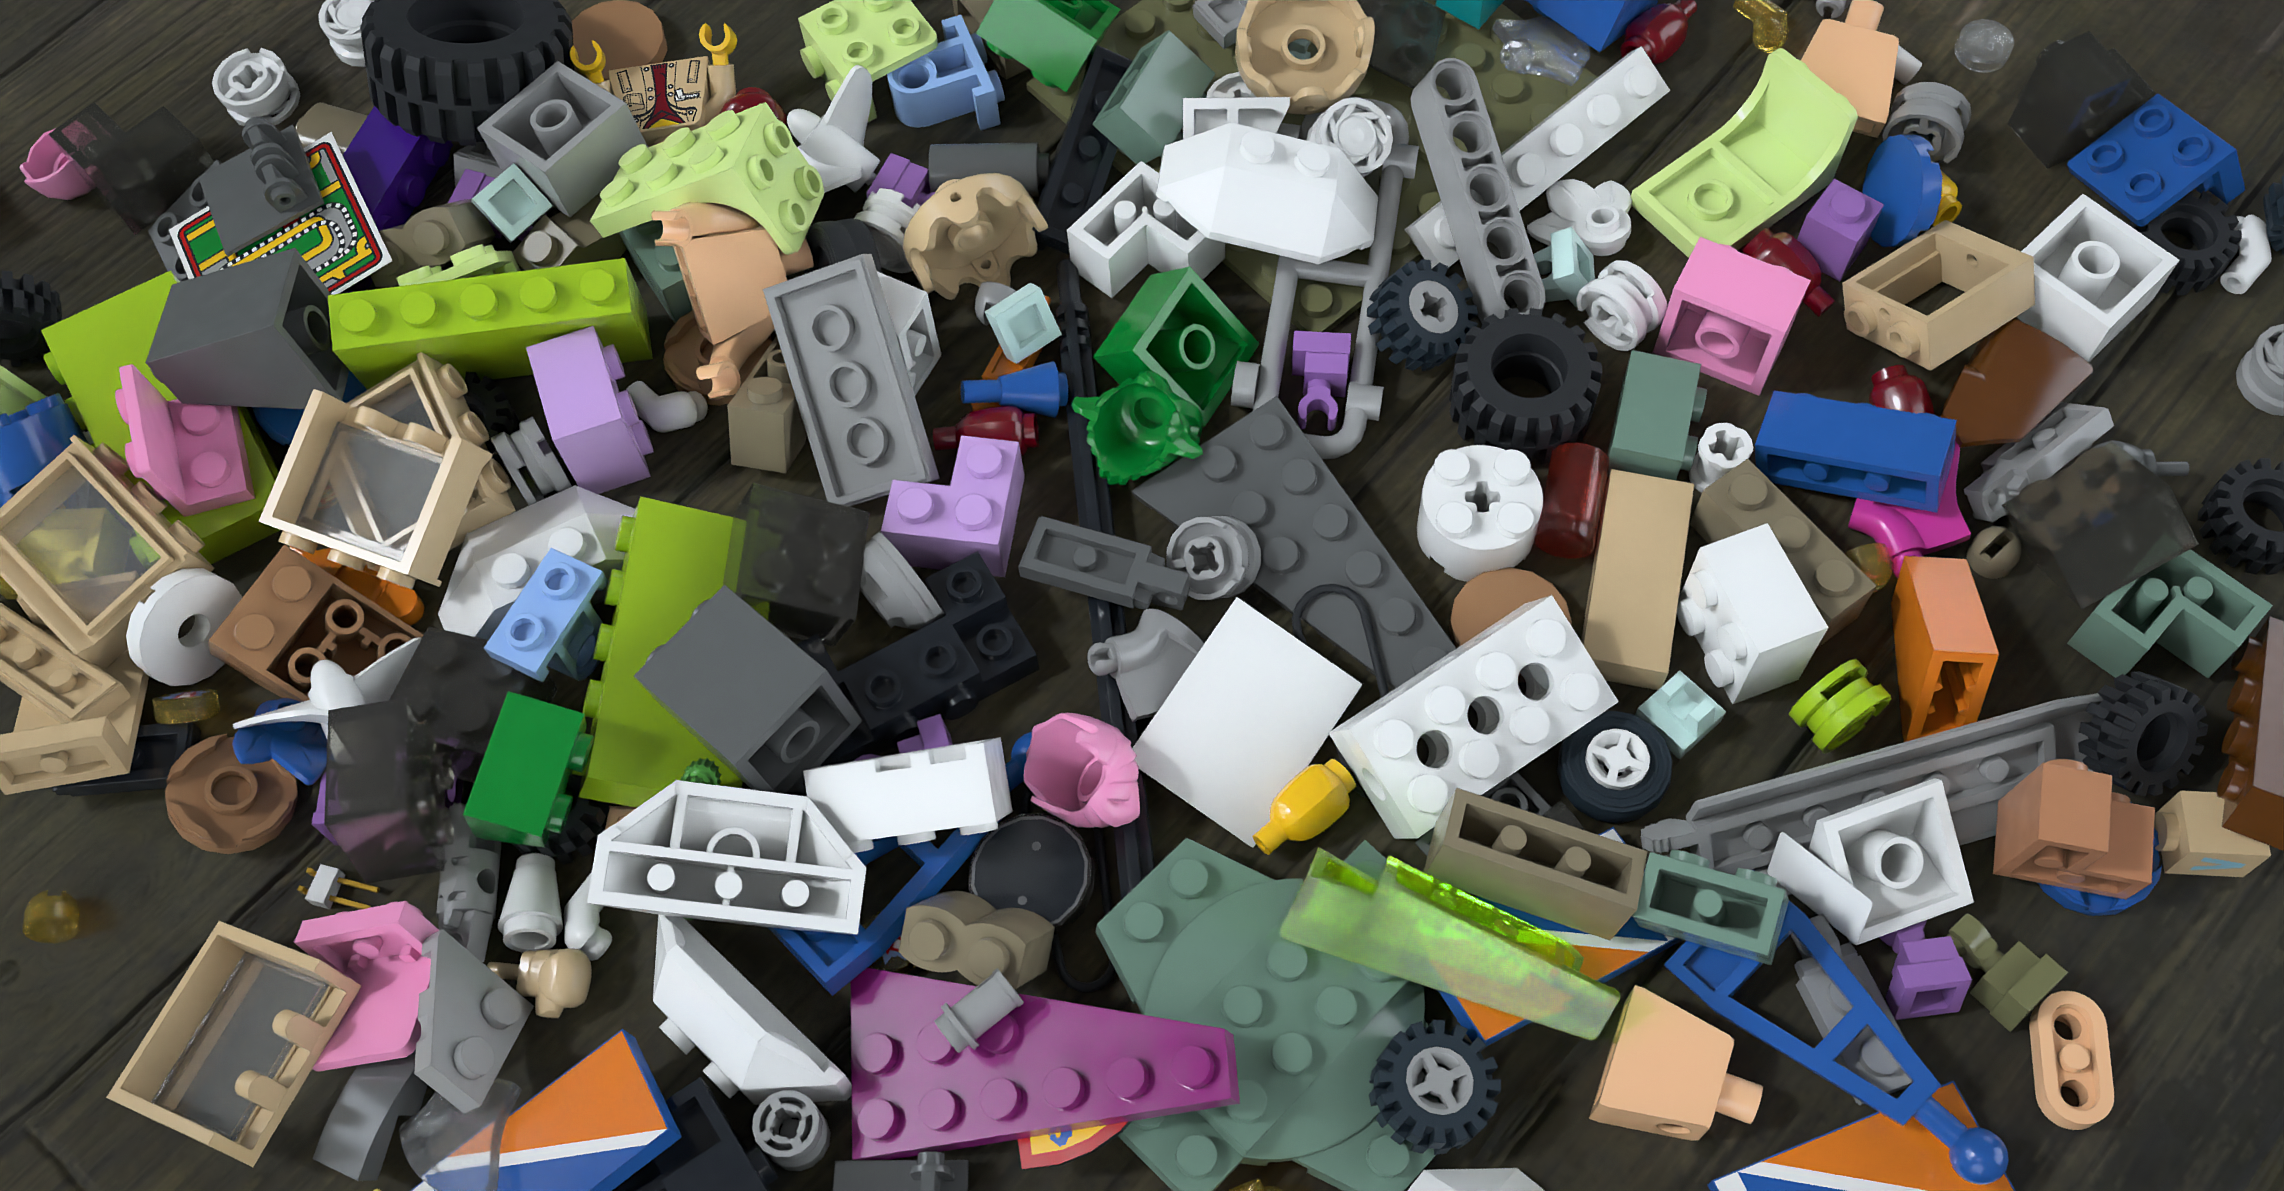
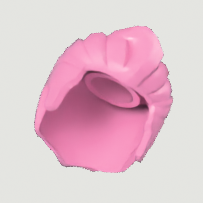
M1068 712L1057 714L1046 722L1033 727L1031 744L1026 752L1024 783L1036 796H1032L1030 801L1045 811L1079 828H1104L1109 825L1118 827L1131 823L1140 814L1137 782L1139 766L1135 761L1137 755L1131 747V741L1118 728L1090 716Z

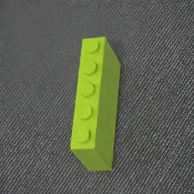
M625 258L328 295L332 351L367 390L418 360L417 354L420 352L443 365L451 364L464 380L466 371L476 372L480 380H482L484 375L493 380L532 375L533 371L526 347L594 326L604 347L614 344L621 363L653 359L647 308Z
M168 271L41 330L51 351L43 355L44 360L55 379L61 385L67 384L72 397L66 399L65 403L68 404L82 430L88 429L94 442L90 445L97 448L103 442L117 452L126 462L125 444L132 442L129 425L122 419L115 399V391L122 389L119 367L133 364L167 401L177 399L164 383L155 378L150 367L145 363L171 286L180 282L172 271ZM237 406L255 499L186 517L164 499L168 506L161 512L171 524L177 520L184 523L205 543V546L198 552L210 564L280 531V529L259 522L279 470L248 407ZM130 469L124 473L134 485L142 481L153 490V487L142 477L136 478ZM119 514V516L123 519V521L126 522V523H128V522ZM136 531L138 536L131 539V545L146 569H149L161 556Z
M641 496L633 517L622 515L614 549L615 551L625 552L622 571L617 569L611 570L604 604L615 606L611 625L601 623L593 656L595 660L604 661L601 680L590 679L583 707L585 716L593 718L590 735L594 736V741L583 772L571 771V774L582 776L578 797L638 808L674 781L680 780L685 773L684 770L692 761H698L699 758L706 759L707 757L710 761H715L714 764L716 766H719L718 771L721 773L720 780L722 781L719 786L742 788L743 781L664 709L634 675L645 665L652 651L660 645L667 643L690 620L694 610L705 600L711 599L724 585L768 621L782 528Z

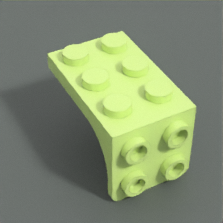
M1778 48L1768 55L1759 82L1736 114L1711 136L1632 190L1630 197L1632 199V207L1688 258L1700 237L1717 244L1729 245L1739 250L1764 228L1771 227L1832 182L1858 119L1857 111L1846 97L1835 92L1811 72L1804 62L1793 57L1785 49Z
M765 102L736 114L733 110L722 112L705 126L692 131L688 127H684L673 132L664 142L651 147L640 144L628 150L619 160L620 168L613 181L601 191L600 197L602 200L590 222L601 236L605 238L651 221V213L654 210L670 211L688 202L719 203L739 209L753 217L767 230L781 251L789 255L800 250L824 197V187L820 174L813 166L808 164L792 140L787 126L777 119Z

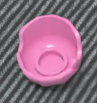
M73 122L71 126H60L43 133L30 148L27 161L20 165V170L26 177L24 180L25 184L48 198L72 200L89 193L101 181L105 169V157L102 146L94 134L81 124Z

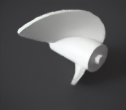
M855 65L849 71L826 114L821 118L804 109H794L787 116V124L791 133L801 143L797 148L808 164L813 166L820 174L824 193L842 185H846L854 192H857L864 183L869 186L877 176L874 170L880 160L864 147L872 99V78L868 70L860 65Z
M421 637L413 638L381 657L355 676L346 674L337 663L331 660H320L313 666L310 681L312 688L308 693L310 700L233 724L234 729L286 721L320 723L339 766L354 767L365 764L382 753L385 747L384 743L403 721L423 687L429 665V652L426 641Z

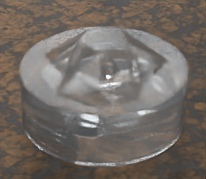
M1988 19L1974 20L1966 24L1961 30L1954 48L1955 55L1959 62L1970 70L1983 73L1993 72L2002 68L2007 62L2014 47V38L2009 29L1999 22Z

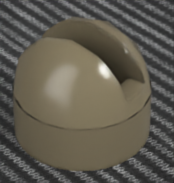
M1991 526L1980 531L1974 537L1967 549V561L1970 567L1983 577L1991 579L2005 577L2020 560L2021 541L2012 532L2008 531L2006 527ZM1994 543L2003 547L1993 558L1985 553Z

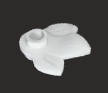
M1575 179L1556 181L1546 190L1548 206L1552 212L1527 225V232L1533 238L1548 246L1551 245V233L1572 227L1593 255H1612L1625 246L1626 240L1631 234V219L1627 214L1632 206L1631 195L1624 186L1612 180L1600 184L1595 189L1587 183Z

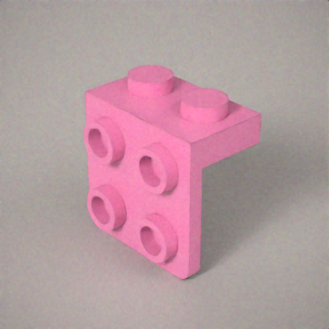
M407 901L390 902L386 905L351 912H339L335 915L302 921L294 943L308 955L320 959L362 986L312 1068L314 1071L319 1072L404 1058L415 1051L416 1043L421 1036V1025L418 1020L419 993L428 989L430 982L431 959L421 956L422 944L427 937L439 931V929L423 916L420 909L409 904Z

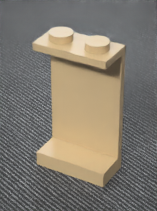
M136 571L55 585L54 587L90 624L141 576ZM18 595L17 602L33 624L64 644ZM128 649L106 669L94 664L121 682L131 696L107 717L103 716L61 724L22 697L14 731L12 733L0 734V789L5 795L130 773L149 676L133 662L129 656Z

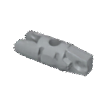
M454 802L453 806L450 805L447 811L436 911L439 930L443 929L476 958L484 962L492 924L496 916L501 841L486 840L474 836L463 816L466 804Z

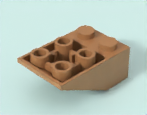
M285 544L208 640L211 655L276 695L300 702L310 700L308 693L312 688L310 681L313 666L320 660H331L337 663L346 674L355 676L381 657L413 638L421 637L426 641L429 660L440 646Z

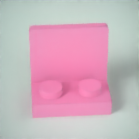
M133 364L119 367L122 389L115 391V399L122 419L130 428L132 442L125 444V455L130 470L136 478L142 477L153 487L155 494L160 500L166 499L184 517L255 499L237 406L182 404L178 399L167 401Z

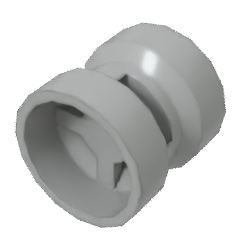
M782 1090L771 1094L760 1103L753 1118L752 1130L755 1141L777 1166L785 1170L802 1171L813 1167L824 1157L829 1147L831 1132L827 1120L811 1099L798 1091ZM783 1123V1126H782V1128H781V1130H780V1135H779V1128H780L781 1124Z

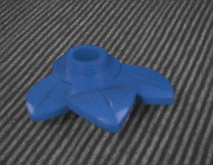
M290 698L266 701L257 708L254 717L300 703V701ZM286 721L238 729L232 743L234 753L241 764H256L274 759L306 785H312L317 781L327 768L329 761L337 764L320 723Z

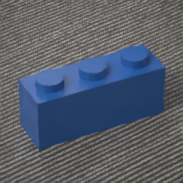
M1774 390L1755 443L1756 467L1775 484L1937 513L1954 458L1957 420L1938 417L1930 413H1911L1880 408L1868 403L1855 404L1818 398L1806 393L1794 394Z

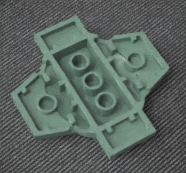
M1184 839L1097 923L1096 934L1133 1004L1137 1003L1142 1015L1224 1028L1234 1035L1240 1104L1135 1120L1118 1137L1172 1191H1215L1240 1163L1267 1166L1268 1162L1291 1160L1306 1167L1308 1174L1342 1191H1404L1436 1155H1434L1433 1148H1428L1423 1154L1411 1151L1412 1142L1405 1139L1399 1145L1390 1138L1395 1131L1389 1124L1381 1128L1376 1120L1377 1115L1380 1113L1378 1105H1370L1369 1094L1374 1089V1084L1369 1083L1371 1071L1377 1064L1376 1060L1395 1035L1400 1031L1406 1032L1411 1024L1422 1021L1424 1027H1428L1424 1019L1425 998L1421 971L1424 968L1404 938L1410 929L1444 913V911L1366 840L1330 875L1326 874L1321 880H1274L1193 840ZM1430 1093L1423 1095L1429 1096L1433 1099H1437L1438 1102L1440 1101V1098L1438 1096H1433Z

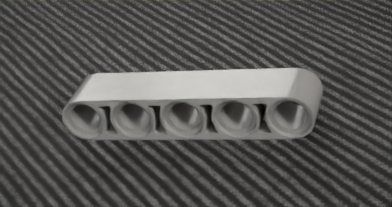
M1445 58L1437 62L1412 91L1410 100L1468 287L1473 294L1472 300L1474 305H1477L1478 318L1481 323L1484 318L1492 314L1502 319L1504 318L1505 310L1511 309L1504 300V293L1514 299L1520 314H1529L1530 308L1542 309L1544 307L1546 299L1545 290L1477 77L1472 68L1464 61L1456 58ZM1436 85L1444 88L1451 97V100L1444 98L1439 93ZM1453 137L1460 139L1465 144L1467 152L1460 150L1456 146ZM1470 189L1475 190L1481 195L1484 205L1477 203L1473 199ZM1487 241L1493 243L1498 248L1501 259L1495 257L1489 251Z

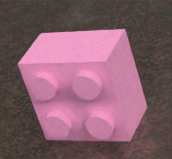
M1700 237L1673 288L1653 353L1701 364V373L1759 396L1784 346L1811 280L1794 274L1785 267L1774 266L1740 253L1729 245L1717 244Z

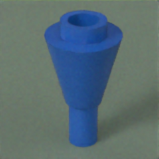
M1051 361L999 376L997 380L961 381L962 403H998L1000 406H1016L1022 411L1055 418L1058 414L1059 406L1067 405V376L1065 372H1058L1055 362Z

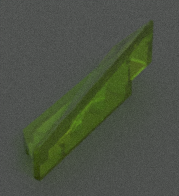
M1318 847L1280 929V935L1286 940L1587 1040H1594L1599 1036L1620 999V993L1614 987H1609L1579 972L1584 957L1568 942L1388 855L1376 880Z

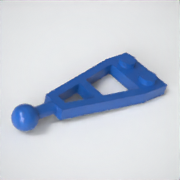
M1028 732L1017 739L1012 748L1011 760L1005 764L1009 792L1024 781L1026 752L1031 744L1032 732ZM957 827L939 849L930 841L898 845L897 836L872 839L874 849L854 853L864 866L899 846L921 869L866 930L859 924L857 935L768 928L833 996L889 949L902 934L906 909L936 895L991 831L961 835L960 828Z
M1789 901L1776 949L1793 933L1852 1006V1009L1815 1048H1812L1731 998L1763 963L1686 941L1664 964L1666 969L1724 1019L1902 1127L1914 1117L1949 1148L1951 1165L1962 1179L1973 1184L1986 1185L1997 1181L2005 1173L2009 1157L2007 1148L2001 1138L1984 1128H1967L1932 1097L1941 1084L1806 914L1791 901ZM1867 1026L1912 1081V1084L1898 1099L1835 1062Z

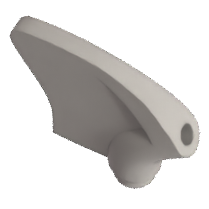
M1146 609L1143 611L1139 624L1134 631L1106 639L1105 643L1093 644L1088 651V664L1094 674L1098 676L1110 674L1116 679L1121 697L1133 722L1156 715L1203 647L1204 642L1191 629L1173 616L1158 609Z

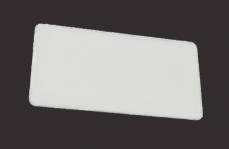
M1781 832L1767 870L1769 876L1776 878L1780 885L1818 915L1823 914L1828 923L1848 939L1858 943L1873 906L1872 900L1786 833Z

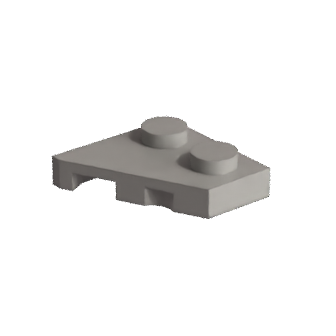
M441 929L427 937L422 944L421 956L431 959L429 988L419 993L418 1020L421 1025V1036L416 1043L414 1074L466 1114L482 1105L534 1006L446 931Z

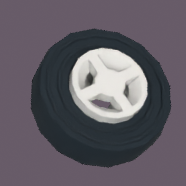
M1617 711L1603 712L1566 737L1559 750L1557 775L1564 795L1577 810L1597 821L1620 824L1640 819L1658 806L1671 783L1672 758L1665 739L1652 724L1633 714ZM1605 765H1606V767L1609 769L1608 774H1607V772L1604 770V767H1603V766H1605Z

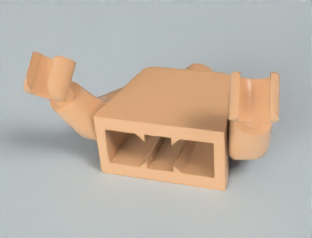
M688 202L670 211L654 210L651 213L652 220H661L663 224V234L660 239H655V246H673L700 333L714 344L709 365L697 368V377L700 380L712 379L713 387L712 391L708 394L709 399L732 396L740 389V368L775 329L763 289L787 281V275L812 268L814 263L810 247L806 239H804L798 252L786 255L758 221L747 213L724 204Z

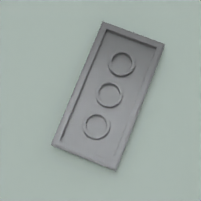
M861 254L763 289L830 511L844 509L889 495L892 480L927 483L940 479L872 254Z

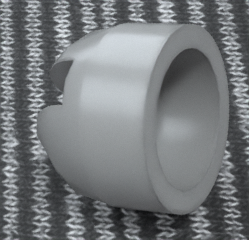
M982 282L975 299L977 318L987 326L989 321L985 311L1016 292V290L997 282Z

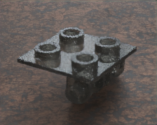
M1357 0L1366 16L1373 18L1375 25L1373 48L1368 66L1414 89L1433 67L1446 12L1424 0Z

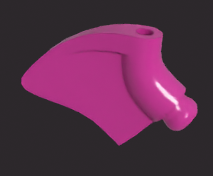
M1956 441L1953 462L1937 513L1856 499L1848 528L1865 533L1875 540L1887 565L1893 566L1896 578L1899 577L1904 556L1923 557L1925 554L1936 552L1970 539L1971 532L1962 516L1956 497V478L1960 457V447Z

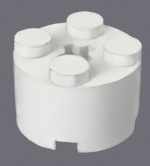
M1472 445L1456 450H1445L1435 459V463L1429 470L1423 485L1417 521V537L1424 554L1429 560L1431 556L1437 563L1445 568L1444 573L1455 579L1468 582L1483 572L1507 567L1514 568L1523 559L1525 560L1530 553L1542 512L1543 493L1540 482L1531 469L1530 461L1526 455L1513 449L1504 450L1488 445Z

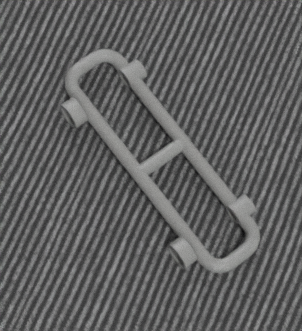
M1362 98L1373 102L1384 112L1391 124L1393 142L1390 154L1383 163L1374 241L1370 247L1368 265L1336 260L1314 264L1279 255L1261 366L1257 363L1237 361L1233 380L1231 406L1250 408L1254 411L1275 396L1278 397L1298 278L1364 287L1342 429L1332 436L1304 434L1321 459H1334L1350 453L1360 443L1366 429L1367 419L1379 421L1384 387L1372 385L1378 350L1376 343L1379 342L1380 333L1370 334L1368 325L1374 322L1376 318L1367 317V307L1373 303V301L1369 300L1373 291L1389 276L1403 178L1414 179L1419 146L1408 145V123L1402 113L1391 104L1374 99ZM1355 107V108H1357V109L1363 110L1364 112H1368V111L1365 110V109ZM1324 112L1305 115L1302 126L1281 123L1277 134L1306 140L1309 128L1312 127L1317 117Z

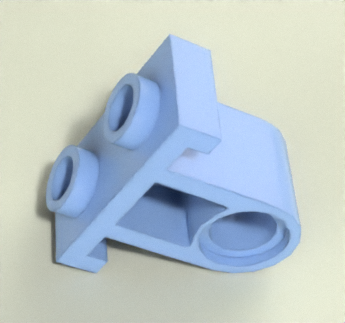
M961 14L941 21L945 41L938 43L936 49L887 74L895 114L900 122L907 126L916 128L926 127L976 111L977 123L981 131L1000 125L997 103L1005 100L1000 79L995 70L986 71L984 64L987 63V55L982 39L976 33H969Z
M550 548L485 645V651L492 659L541 682L544 681L549 673L546 666L578 681L587 678L600 663V660L593 659L602 621L589 601L597 589L603 591L609 582L603 571Z

